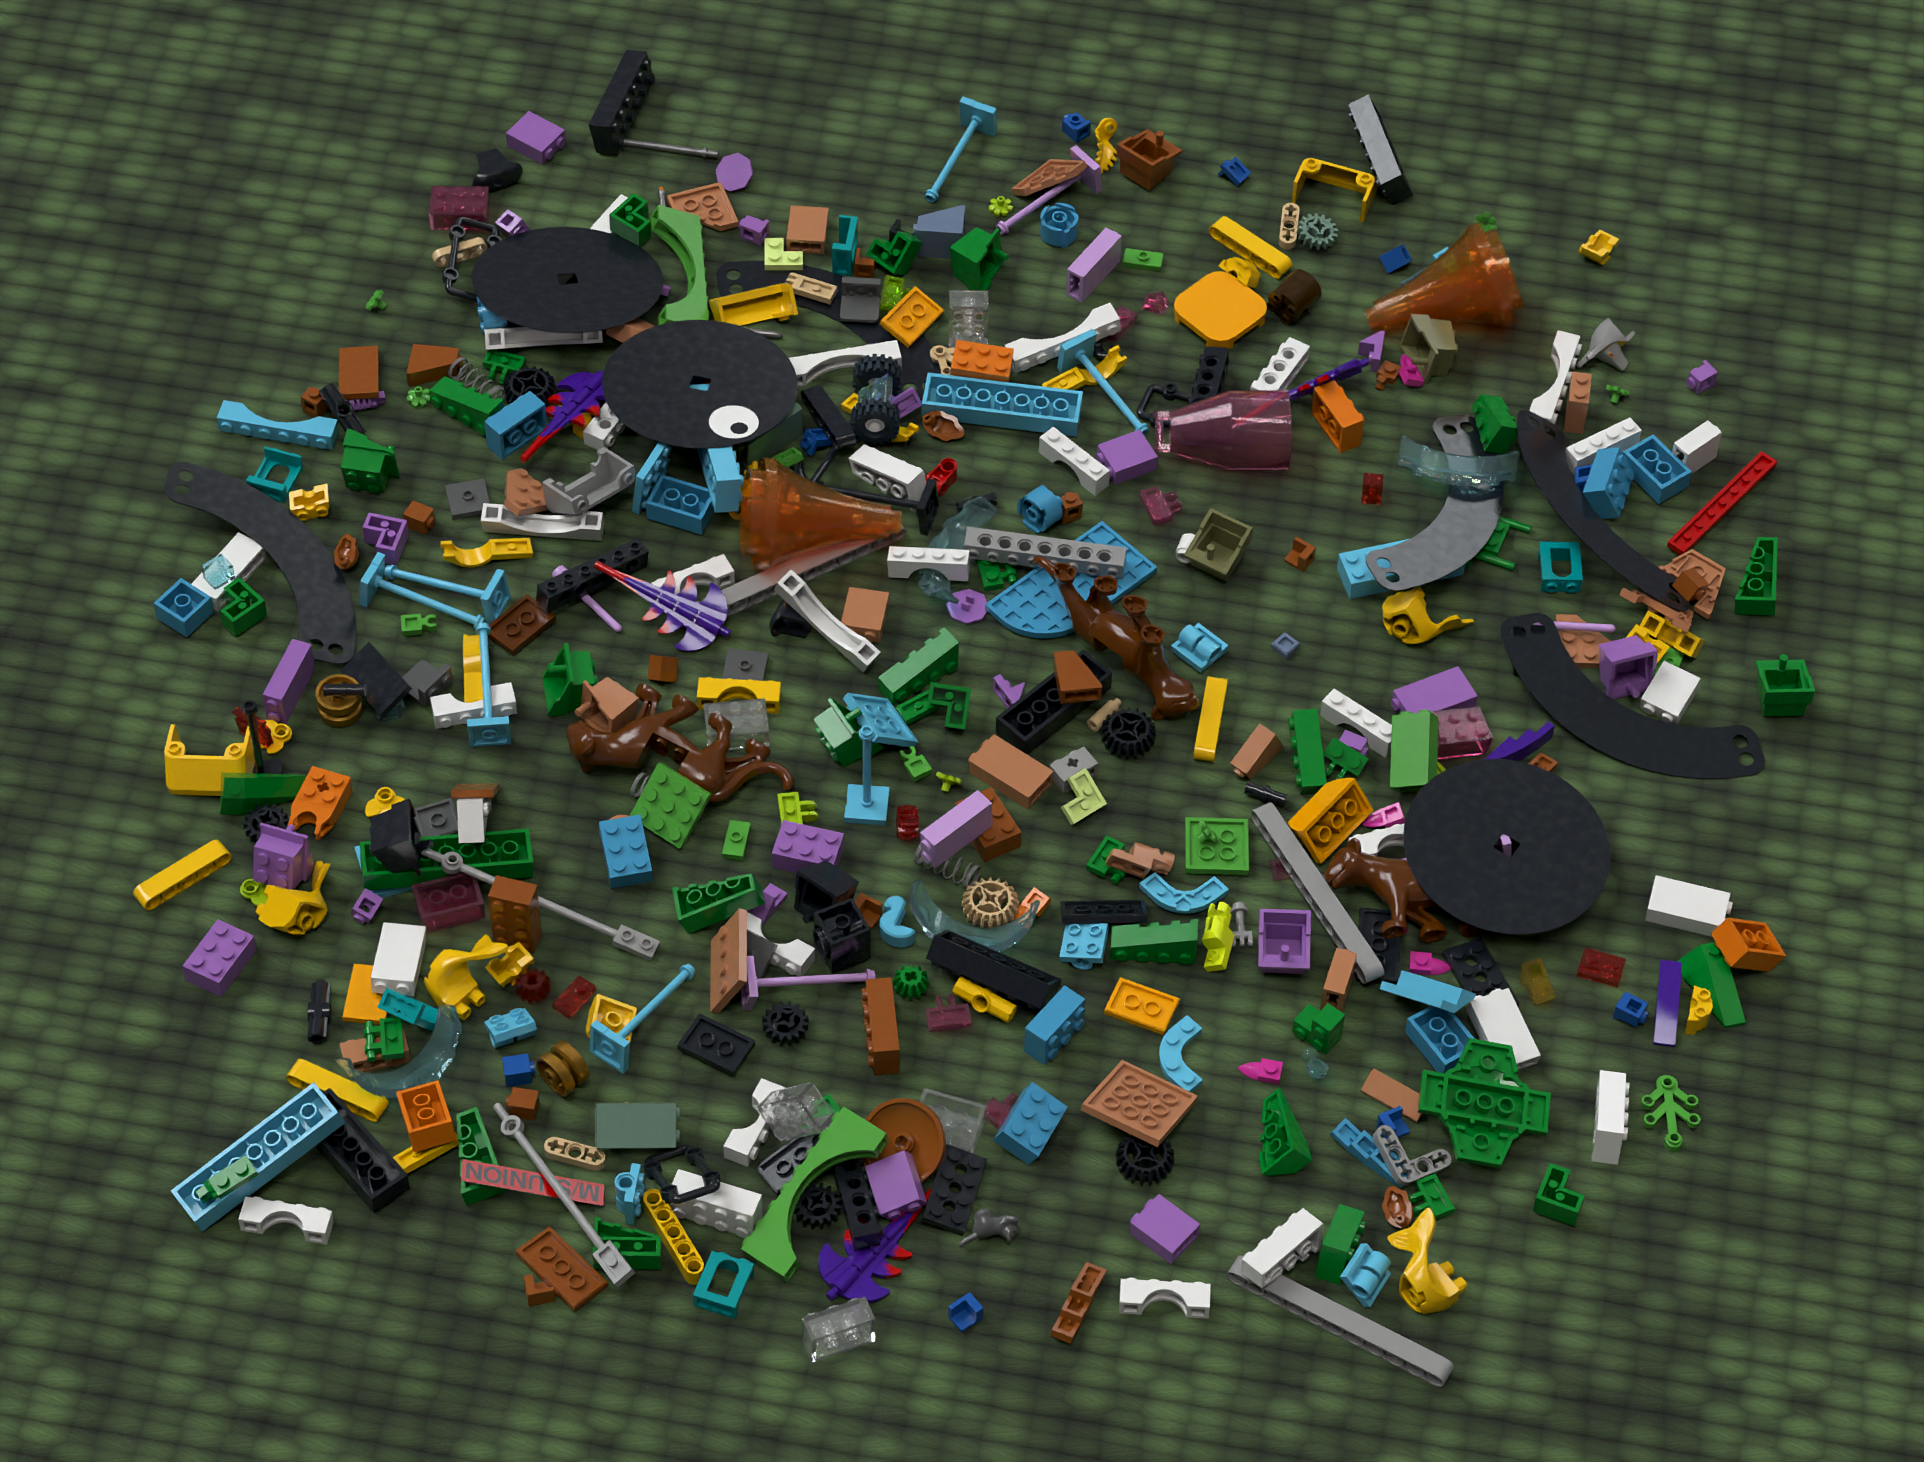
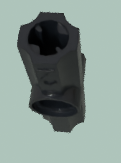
M329 383L319 390L318 393L331 410L333 419L338 420V423H340L345 432L347 429H352L361 434L366 432V429L353 412L352 404L344 399L334 383ZM338 409H344L347 414L342 415Z
M317 980L315 983H312L311 1002L308 1003L307 1016L309 1022L308 1041L313 1044H322L327 1041L328 1022L331 1021V983L325 980Z

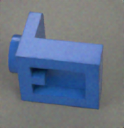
M1235 156L1231 161L1227 159L1220 166L1222 170L1217 175L1220 177L1225 173L1238 186L1251 172Z
M821 428L805 430L800 446L811 456L814 455L817 446H832Z

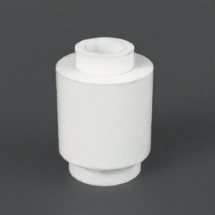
M1194 534L1182 535L1176 549L1178 561L1182 563L1191 562V560L1184 557V554L1195 537Z

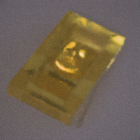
M1542 957L1521 964L1520 983L1527 984L1533 1005L1555 998Z

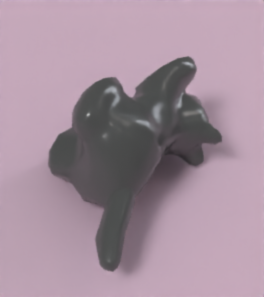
M980 1209L973 1218L972 1234L963 1238L959 1242V1247H963L978 1238L995 1235L1005 1238L1006 1243L1010 1244L1011 1239L1018 1233L1017 1223L1019 1218L1010 1215L996 1217L992 1210Z

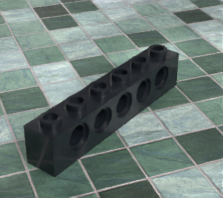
M1205 347L1204 353L1200 355V368L1196 369V382L1192 384L1193 395L1189 396L1188 400L1189 410L1185 411V425L1182 424L1181 436H1184L1185 445L1208 446L1230 363L1228 348Z
M636 538L538 584L536 601L548 614L617 581L611 576L593 568L596 561L630 575L647 567L649 551Z
M863 1158L847 1160L831 1167L854 1251L880 1246V1236L884 1235L882 1224L877 1223L876 1220L879 1218L877 1206H872L871 1201H874L872 1189L867 1188L866 1185L869 1184L867 1172L862 1171V1167H864Z

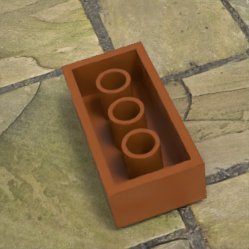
M496 875L488 894L493 942L505 943L508 947L520 942L529 953H535L542 935L537 885Z
M892 978L866 979V988H862V1011L864 1013V1030L866 1031V1048L868 1049V1066L873 1067V1075L898 1074L900 1049Z

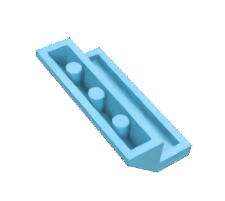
M1403 970L1397 985L1382 981L1380 989L1451 1013L1458 1011L1476 996L1475 993Z

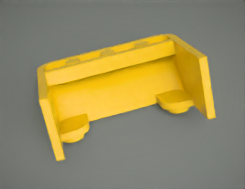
M1307 158L1302 162L1295 177L1292 203L1296 202L1306 178L1365 194L1362 200L1360 222H1364L1378 190L1376 178L1369 173L1315 158Z
M781 283L709 300L710 309L715 321L738 326L771 318H778L779 321L790 319L789 315H798L792 284Z
M173 724L170 726L164 755L166 786L171 794L220 796L221 773L253 772L255 760L248 726L244 742L229 745L225 750L224 756L185 755L186 749L181 742L176 726Z

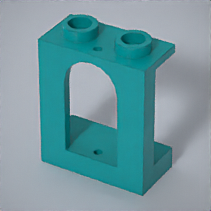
M839 215V243H833L832 273L852 275L858 246V217Z
M265 446V457L255 476H248L246 484L263 492L277 502L285 503L289 492L292 491L303 470L302 456ZM285 466L289 469L290 472L284 484L266 480L274 467Z
M1539 542L1537 556L1541 567L1542 582L1540 592H1581L1583 576L1580 542ZM1551 561H1571V574L1567 577L1555 575L1552 571Z
M389 988L385 989L377 1006L405 1021L433 1031L442 1012Z
M712 1251L693 1293V1306L736 1319L739 1312L738 1304L749 1278L754 1277V1264L743 1258L731 1257L724 1252ZM717 1267L738 1273L728 1297L707 1291Z

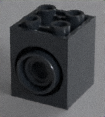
M853 898L813 913L814 943L831 973L871 958V930Z

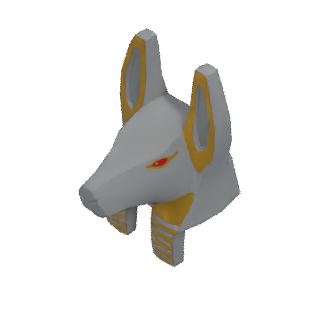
M1608 317L1594 330L1589 350L1576 366L1580 368L1590 359L1596 357L1622 372L1628 366V361L1624 357L1621 347L1634 336L1635 332L1632 331L1625 337Z

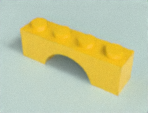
M711 677L699 678L697 706L699 710L718 711L721 705L728 700L745 699L752 702L759 713L779 714L781 682Z

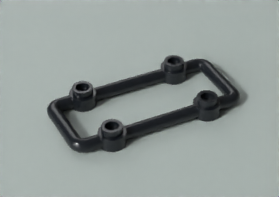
M462 216L456 219L455 225L451 227L449 232L452 244L448 268L444 270L442 279L448 294L477 302V295L475 293L452 287L459 276L455 267L459 242L463 240L465 235V229L462 227V224L492 232V235L488 237L486 242L487 249L502 239L499 237L497 226Z
M1167 383L1165 386L1158 384L1148 386L1136 410L1137 416L1142 420L1149 421L1150 426L1153 428L1165 426L1181 431L1183 423L1166 419L1161 411L1156 410L1151 414L1144 411L1153 392L1161 393L1163 398L1168 401L1177 398L1188 402L1189 396L1192 395L1178 391L1174 383ZM1224 399L1219 402L1217 412L1221 417L1237 416L1244 413L1243 410L1234 408L1230 400ZM1245 421L1238 424L1236 422L1229 437L1220 435V431L1213 427L1209 445H1216L1218 443L1231 445L1235 443Z
M684 1144L651 1155L644 1161L645 1176L658 1183L661 1188V1198L666 1204H681L714 1193L720 1188V1174L718 1171H711L703 1160L704 1155L700 1147ZM685 1154L687 1162L691 1166H697L702 1172L704 1187L679 1194L677 1186L669 1185L661 1174L662 1167L660 1161Z

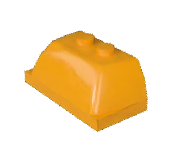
M1342 778L1327 782L1288 821V824L1297 839L1309 850L1315 862L1322 864L1374 810L1355 778Z

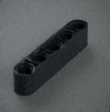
M819 384L801 390V398L804 405L834 448L840 450L855 445L856 437L854 431L823 387Z

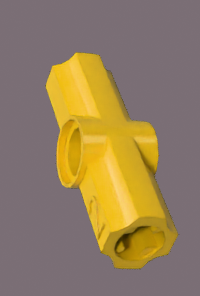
M962 976L957 980L952 990L954 995L971 1003L978 1012L986 1011L1007 1023L1012 1020L1017 1011L1016 1005L999 997L996 992L989 990V987L982 988Z

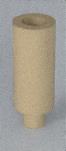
M1120 699L1109 700L1089 718L1087 724L1090 729L1097 732L1102 728V722L1106 720L1107 714L1112 715L1113 710L1119 712V706L1122 704Z

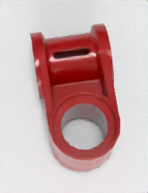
M945 458L925 477L926 483L928 479L936 480L939 496L945 494L947 489L957 480V462L952 458Z

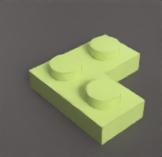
M765 238V270H803V251H784V238Z
M1086 768L1067 779L1077 798L1063 805L1061 809L1071 825L1107 804Z

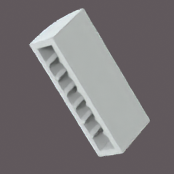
M238 532L194 580L192 585L212 598L213 609L219 611L226 604L224 587L239 577L245 582L267 558L266 552L253 539Z

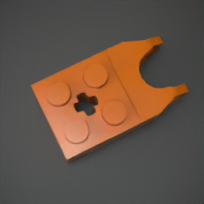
M312 766L291 805V816L288 825H294L296 831L303 824L313 823L316 825L315 839L321 840L337 823L353 792L351 777Z

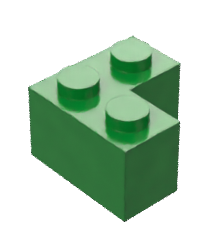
M635 193L630 195L609 214L610 231L641 247L651 238V221L647 219L649 217L648 201Z
M898 231L892 243L886 239L875 238L866 255L893 274L906 275L923 242L908 232Z
M240 577L224 587L225 600L228 605L220 610L223 626L233 636L237 637L267 616L265 600Z
M930 681L927 703L947 706L945 727L965 729L971 688Z
M1328 1003L1321 1011L1308 1004L1293 1020L1292 1032L1297 1038L1311 1044L1315 1050L1327 1055L1342 1039L1345 1014Z
M1549 1163L1535 1199L1533 1212L1572 1226L1576 1225L1585 1195L1566 1189L1571 1170Z

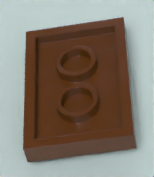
M526 594L489 624L491 633L488 637L513 656L554 623L556 615L552 612L547 614L535 599Z

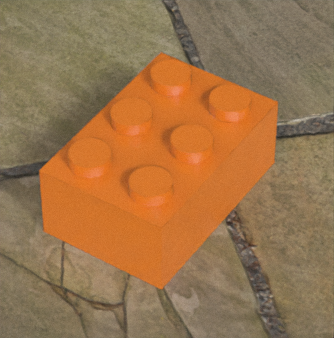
M956 340L950 375L1009 382L1014 348Z
M1335 380L1315 387L1311 414L1339 453L1361 446L1364 418L1361 413L1357 412L1352 400L1347 398L1343 388Z
M1726 918L1711 933L1715 940V945L1722 951L1726 963L1731 967L1770 972L1786 957L1770 928L1764 922Z
M439 1080L396 1092L413 1152L456 1141L452 1120Z

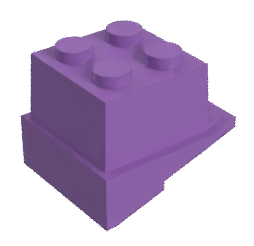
M1635 635L1598 645L1600 680L1606 687V695L1612 699L1629 695L1637 698L1641 692L1647 690L1654 678L1658 650L1650 642L1644 643Z
M260 823V838L254 846L253 881L292 890L295 889L301 880L306 881L314 870L309 837L294 832L295 826L291 824L286 829Z
M1259 909L1258 969H1261V972L1304 974V970L1310 971L1311 910Z

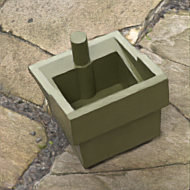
M1411 314L1400 343V348L1403 354L1411 359V364L1418 367L1424 380L1423 384H1428L1430 376H1447L1449 368L1453 366L1454 355L1458 353V344H1455L1454 340L1455 330L1452 329L1451 321L1430 319L1429 315Z
M1210 508L1199 526L1198 532L1187 548L1184 557L1191 560V566L1226 582L1246 554L1247 546L1252 540L1253 527Z

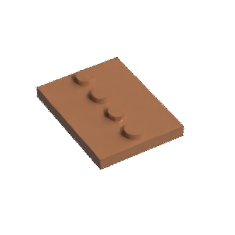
M740 908L724 926H721L719 932L711 940L710 1012L719 1014L747 982V910Z

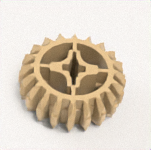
M991 877L988 881L981 878L980 883L974 881L972 886H968L967 892H964L962 900L963 914L967 916L968 922L973 921L974 927L980 925L981 930L984 927H988L990 931L993 927L999 930L1001 925L1007 927L1008 922H1013L1014 916L1018 913L1019 901L1017 892H1014L1013 886H1008L1007 881L1000 883L999 878L996 881H992ZM979 898V904L975 906L974 902ZM1006 902L1007 905L1001 909L1002 904Z

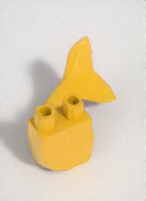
M1420 586L1388 596L1382 605L1383 623L1388 633L1401 639L1404 643H1424L1444 631L1475 623L1473 619L1461 620L1458 615H1452L1438 624L1433 623L1426 612L1425 594Z
M316 861L312 875V892L267 885L264 895L268 898L265 904L260 903L255 911L259 915V920L269 927L293 935H302L309 929L316 928L327 913V905L320 888L330 863L323 864L322 861Z
M485 934L475 944L471 952L452 949L443 950L430 965L431 970L428 978H424L426 990L437 1007L453 1019L456 1016L462 1020L467 1019L471 1014V1008L468 1007L470 1003L480 1007L485 1002V995L479 990L477 982L471 976L467 962L498 956L509 950L508 945L492 942L490 937Z
M1426 1208L1410 1228L1400 1230L1387 1237L1394 1247L1413 1252V1256L1400 1277L1399 1294L1412 1310L1423 1314L1444 1311L1456 1303L1459 1295L1467 1288V1283L1462 1277H1458L1453 1281L1449 1278L1454 1274V1268L1449 1261L1439 1265L1437 1262L1428 1265V1247L1436 1227L1435 1216L1431 1208Z

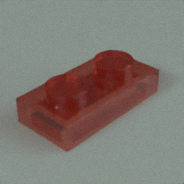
M579 975L553 1002V1009L570 1019L596 991V985Z

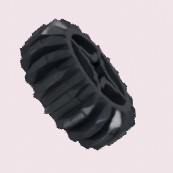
M526 366L525 369L519 367L518 371L512 370L511 375H507L504 381L505 400L511 404L521 395L531 391L547 407L550 404L548 403V398L556 394L554 378L550 376L549 371L544 372L543 368L537 369L535 366L533 368Z
M1130 707L1126 711L1120 708L1119 712L1113 710L1112 715L1107 714L1106 720L1102 722L1100 731L1101 741L1105 744V748L1110 749L1111 754L1117 753L1118 757L1125 755L1127 759L1130 755L1135 759L1138 754L1143 756L1145 751L1151 749L1156 737L1155 725L1151 717H1146L1145 712L1139 713L1138 708L1135 711H1131ZM1143 732L1144 735L1141 738H1139L1140 733Z
M1129 1135V1137L1124 1136L1123 1141L1119 1142L1116 1151V1165L1119 1167V1172L1124 1173L1125 1180L1131 1178L1132 1184L1136 1181H1139L1141 1186L1144 1182H1148L1149 1186L1152 1185L1153 1181L1159 1184L1161 1178L1166 1179L1168 1173L1172 1171L1175 1162L1174 1150L1171 1149V1143L1166 1142V1138L1156 1147L1133 1135ZM1130 1153L1133 1155V1162H1131L1128 1158V1155ZM1157 1153H1159L1160 1156L1162 1157V1161H1161V1162H1159V1161L1157 1160V1157H1156V1154H1157Z

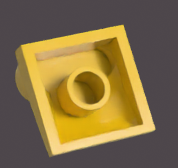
M597 994L589 1010L586 1025L587 1036L590 1038V1026L595 1020L617 1034L636 1016L637 1008ZM632 1032L625 1038L629 1042L631 1041Z

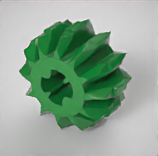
M912 963L908 968L903 965L901 970H896L895 977L893 978L895 992L900 993L902 999L908 996L910 1001L914 996L919 999L921 994H926L929 986L927 972L922 971L921 966L914 968Z

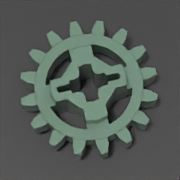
M1315 213L1314 216L1308 214L1307 218L1302 217L1298 223L1296 234L1299 235V240H1304L1303 245L1309 244L1311 249L1315 246L1317 250L1323 247L1326 250L1328 246L1332 247L1336 241L1338 229L1335 228L1336 223H1330L1331 218L1326 220L1325 215L1318 217V214Z

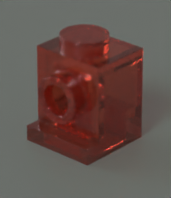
M1364 473L1361 503L1381 505L1384 474Z

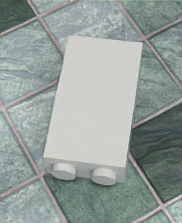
M1655 876L1645 921L1712 937L1711 933L1726 919L1725 915H1730L1733 902L1729 901L1730 893Z
M383 923L371 974V993L383 994L385 989L389 988L404 996L415 995L427 941L426 926Z
M1509 988L1493 990L1489 995L1483 997L1482 995L1475 996L1469 1002L1466 1011L1480 1040L1511 1045L1518 1070L1537 1064L1541 1055Z

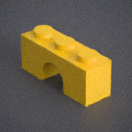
M1647 611L1640 627L1648 631V634L1670 644L1690 657L1697 658L1706 640L1689 631L1686 633L1658 614Z

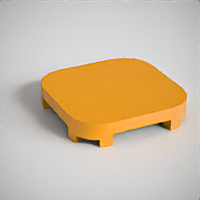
M1217 271L1206 275L1179 294L1175 299L1173 312L1178 325L1183 322L1206 340V347H1226L1231 349L1237 339L1255 326L1261 327L1265 323L1267 306L1261 296L1237 280L1235 276L1227 272Z

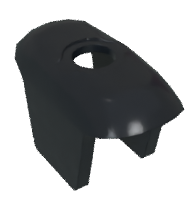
M497 148L476 155L480 170H478V174L473 180L472 188L475 193H486L501 189L517 182L523 174V168L519 163L509 162Z
M784 599L778 605L769 623L770 633L773 637L786 634L805 639L813 628Z

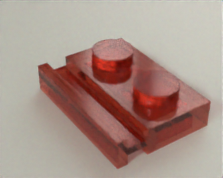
M237 707L232 713L237 716L234 719L240 734L245 736L248 726L247 715L242 712L241 708ZM256 716L260 744L269 747L274 743L271 730L265 725V720Z
M1585 947L1577 976L1618 988L1626 959Z

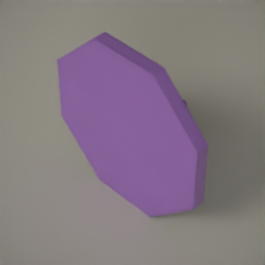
M740 153L723 157L716 168L717 181L721 182L723 188L729 192L746 188L753 177L751 160Z
M971 589L953 593L946 604L951 619L965 625L982 621L987 614L985 610L987 601L984 594Z

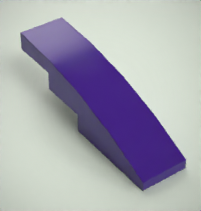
M1548 721L1536 733L1528 729L1517 740L1509 736L1486 759L1520 761L1552 739L1555 725Z
M1660 960L1653 1045L1675 1047L1682 962Z

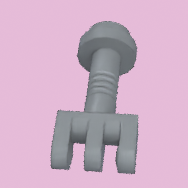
M1236 902L1231 908V914L1236 916L1237 931H1232L1235 935L1232 947H1236V939H1239L1240 947H1244V939H1247L1248 947H1253L1252 931H1245L1244 915L1248 913V908L1243 902Z

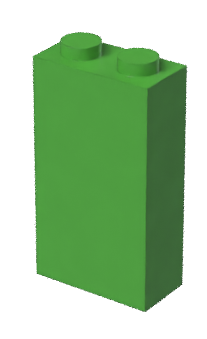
M1419 710V713L1402 711L1400 715H1392L1390 788L1397 792L1420 791L1424 785L1437 776L1439 717L1431 713L1430 710Z

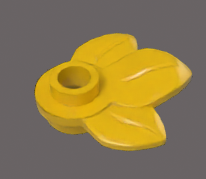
M274 720L257 722V727L261 732L259 734L261 749L267 748L268 754L279 752L283 748L284 743L288 742L292 737V730L286 724H278Z
M382 787L375 794V798L367 802L365 814L367 817L376 816L390 810L392 804L405 799L396 796L392 789Z

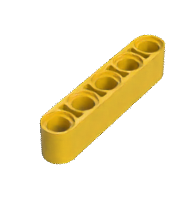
M1226 216L1221 217L1209 227V233L1216 241L1247 261L1252 262L1256 267L1275 279L1281 278L1293 266L1288 256Z
M1207 676L1193 759L1214 762L1228 679Z
M219 840L210 841L139 884L134 889L133 895L145 910H152L228 864L232 855Z
M298 1059L286 1075L287 1081L301 1090H304L313 1082L322 1093L331 1088L352 1113L372 1122H377L389 1105L388 1100L383 1095L304 1059Z
M657 1189L647 1190L643 1195L645 1214L657 1234L661 1236L663 1244L685 1280L691 1285H697L704 1270L702 1258L669 1204L662 1200L660 1191Z

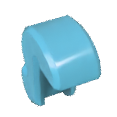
M891 896L886 900L884 914L880 918V937L891 946L905 948L911 946L916 941V931L900 925L906 913L904 909L906 902L900 896Z

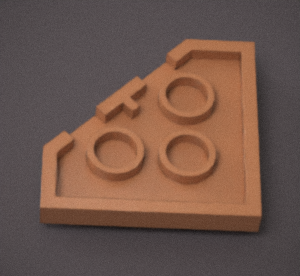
M1050 159L1011 189L1014 195L1026 197L1039 190L1080 176L1082 171L1087 168V164L1082 160Z
M721 182L667 195V202L670 208L700 216V224L719 231L739 227V221Z
M522 468L507 472L505 477L506 498L504 506L516 516L548 510L545 503L543 486L539 481L532 478Z
M1556 614L1555 617L1557 622L1586 623L1577 615ZM1558 630L1562 643L1578 668H1600L1598 645L1611 642L1600 632Z

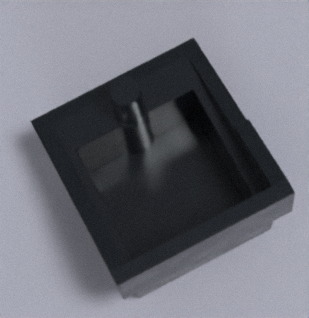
M410 799L392 804L390 810L371 817V827L369 828L371 844L369 845V850L391 873L413 868L418 876L421 875V851L433 847V841L428 839L421 842V833L414 818L416 817V812Z
M827 860L814 866L808 864L797 870L794 909L804 915L802 919L805 923L814 921V912L854 898L859 881Z

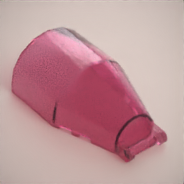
M1288 390L1227 391L1172 411L1153 412L1156 426L1155 452H1172L1191 459L1195 458L1208 464L1221 466L1227 470L1289 468L1292 431ZM1163 419H1169V443H1164Z

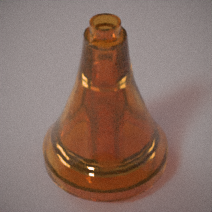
M1478 221L1468 225L1462 235L1416 277L1391 293L1373 301L1374 306L1364 311L1372 331L1382 328L1386 332L1407 327L1411 314L1429 315L1430 319L1451 321V323L1474 322L1507 327L1516 323L1513 311L1524 308V304L1496 229L1484 232Z
M761 457L757 469H747L740 506L739 539L741 555L743 557H751L754 570L767 571L775 565L801 554L840 543L888 539L890 534L900 535L902 513L901 511L891 510L890 505L869 502L839 493L801 476L781 464L775 458Z

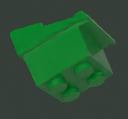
M976 227L949 247L953 276L968 286V290L979 297L986 293L992 285V279L1003 266L1004 261L1009 259V255L1002 251L999 228H996L992 234H989Z
M347 429L343 442L344 454L341 464L346 488L354 491L366 490L371 493H385L390 476L400 479L395 447L388 446L386 448L368 440V436L352 429Z
M564 643L555 660L548 664L542 675L548 716L567 715L568 711H575L581 706L583 681L586 680L592 687L598 683L597 675L593 676L595 661L591 659L590 651H569V644Z
M1782 654L1779 660H1756L1757 685L1763 716H1804L1808 703H1812L1815 694V688L1811 676H1809L1805 660H1788V656Z
M829 698L828 701L831 707L814 718L817 725L814 729L824 747L829 750L835 763L839 761L844 768L863 757V740L859 737L861 726L857 722V717L862 712L859 707L850 712L847 707ZM871 741L872 756L883 749L881 743Z

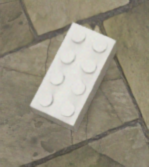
M678 1169L672 1182L673 1185L677 1186L679 1194L704 1187L702 1176ZM720 1182L719 1190L714 1193L681 1204H670L677 1218L693 1220L697 1224H706L715 1227L719 1231L732 1232L742 1238L750 1236L755 1230L756 1222L763 1218L762 1194Z

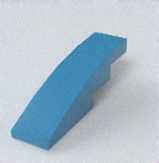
M1345 1118L1329 1134L1363 1164L1399 1188L1402 1187L1393 1179L1373 1138L1365 1130L1361 1133ZM1393 1151L1389 1152L1391 1159L1399 1160V1157ZM1401 1173V1176H1402V1177H1404V1176L1408 1177V1174H1407V1173H1405V1174Z

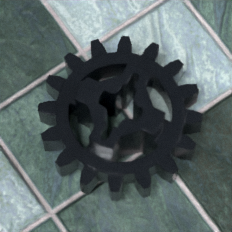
M265 803L263 808L256 805L257 810L250 809V815H245V822H243L246 837L249 836L250 841L253 842L255 840L258 841L260 838V823L286 829L289 819L287 812L284 813L282 807L276 809V804L268 807V804Z
M780 1001V1006L777 1007L775 1004H772V1010H765L766 1015L762 1017V1029L765 1031L767 1038H772L773 1043L779 1040L780 1045H783L784 1041L791 1045L792 1040L798 1043L799 1036H806L805 1031L809 1029V1017L806 1015L805 1009L799 1010V1004L792 1006L791 1001H789L787 1005H784Z
M811 1183V1188L808 1189L807 1187L801 1195L794 1214H796L797 1221L803 1219V1226L810 1223L811 1229H814L815 1225H819L820 1229H823L824 1223L830 1226L831 1219H838V1214L841 1213V1199L838 1198L837 1191L831 1192L830 1185L823 1188V1183H820L819 1187H815V1184Z

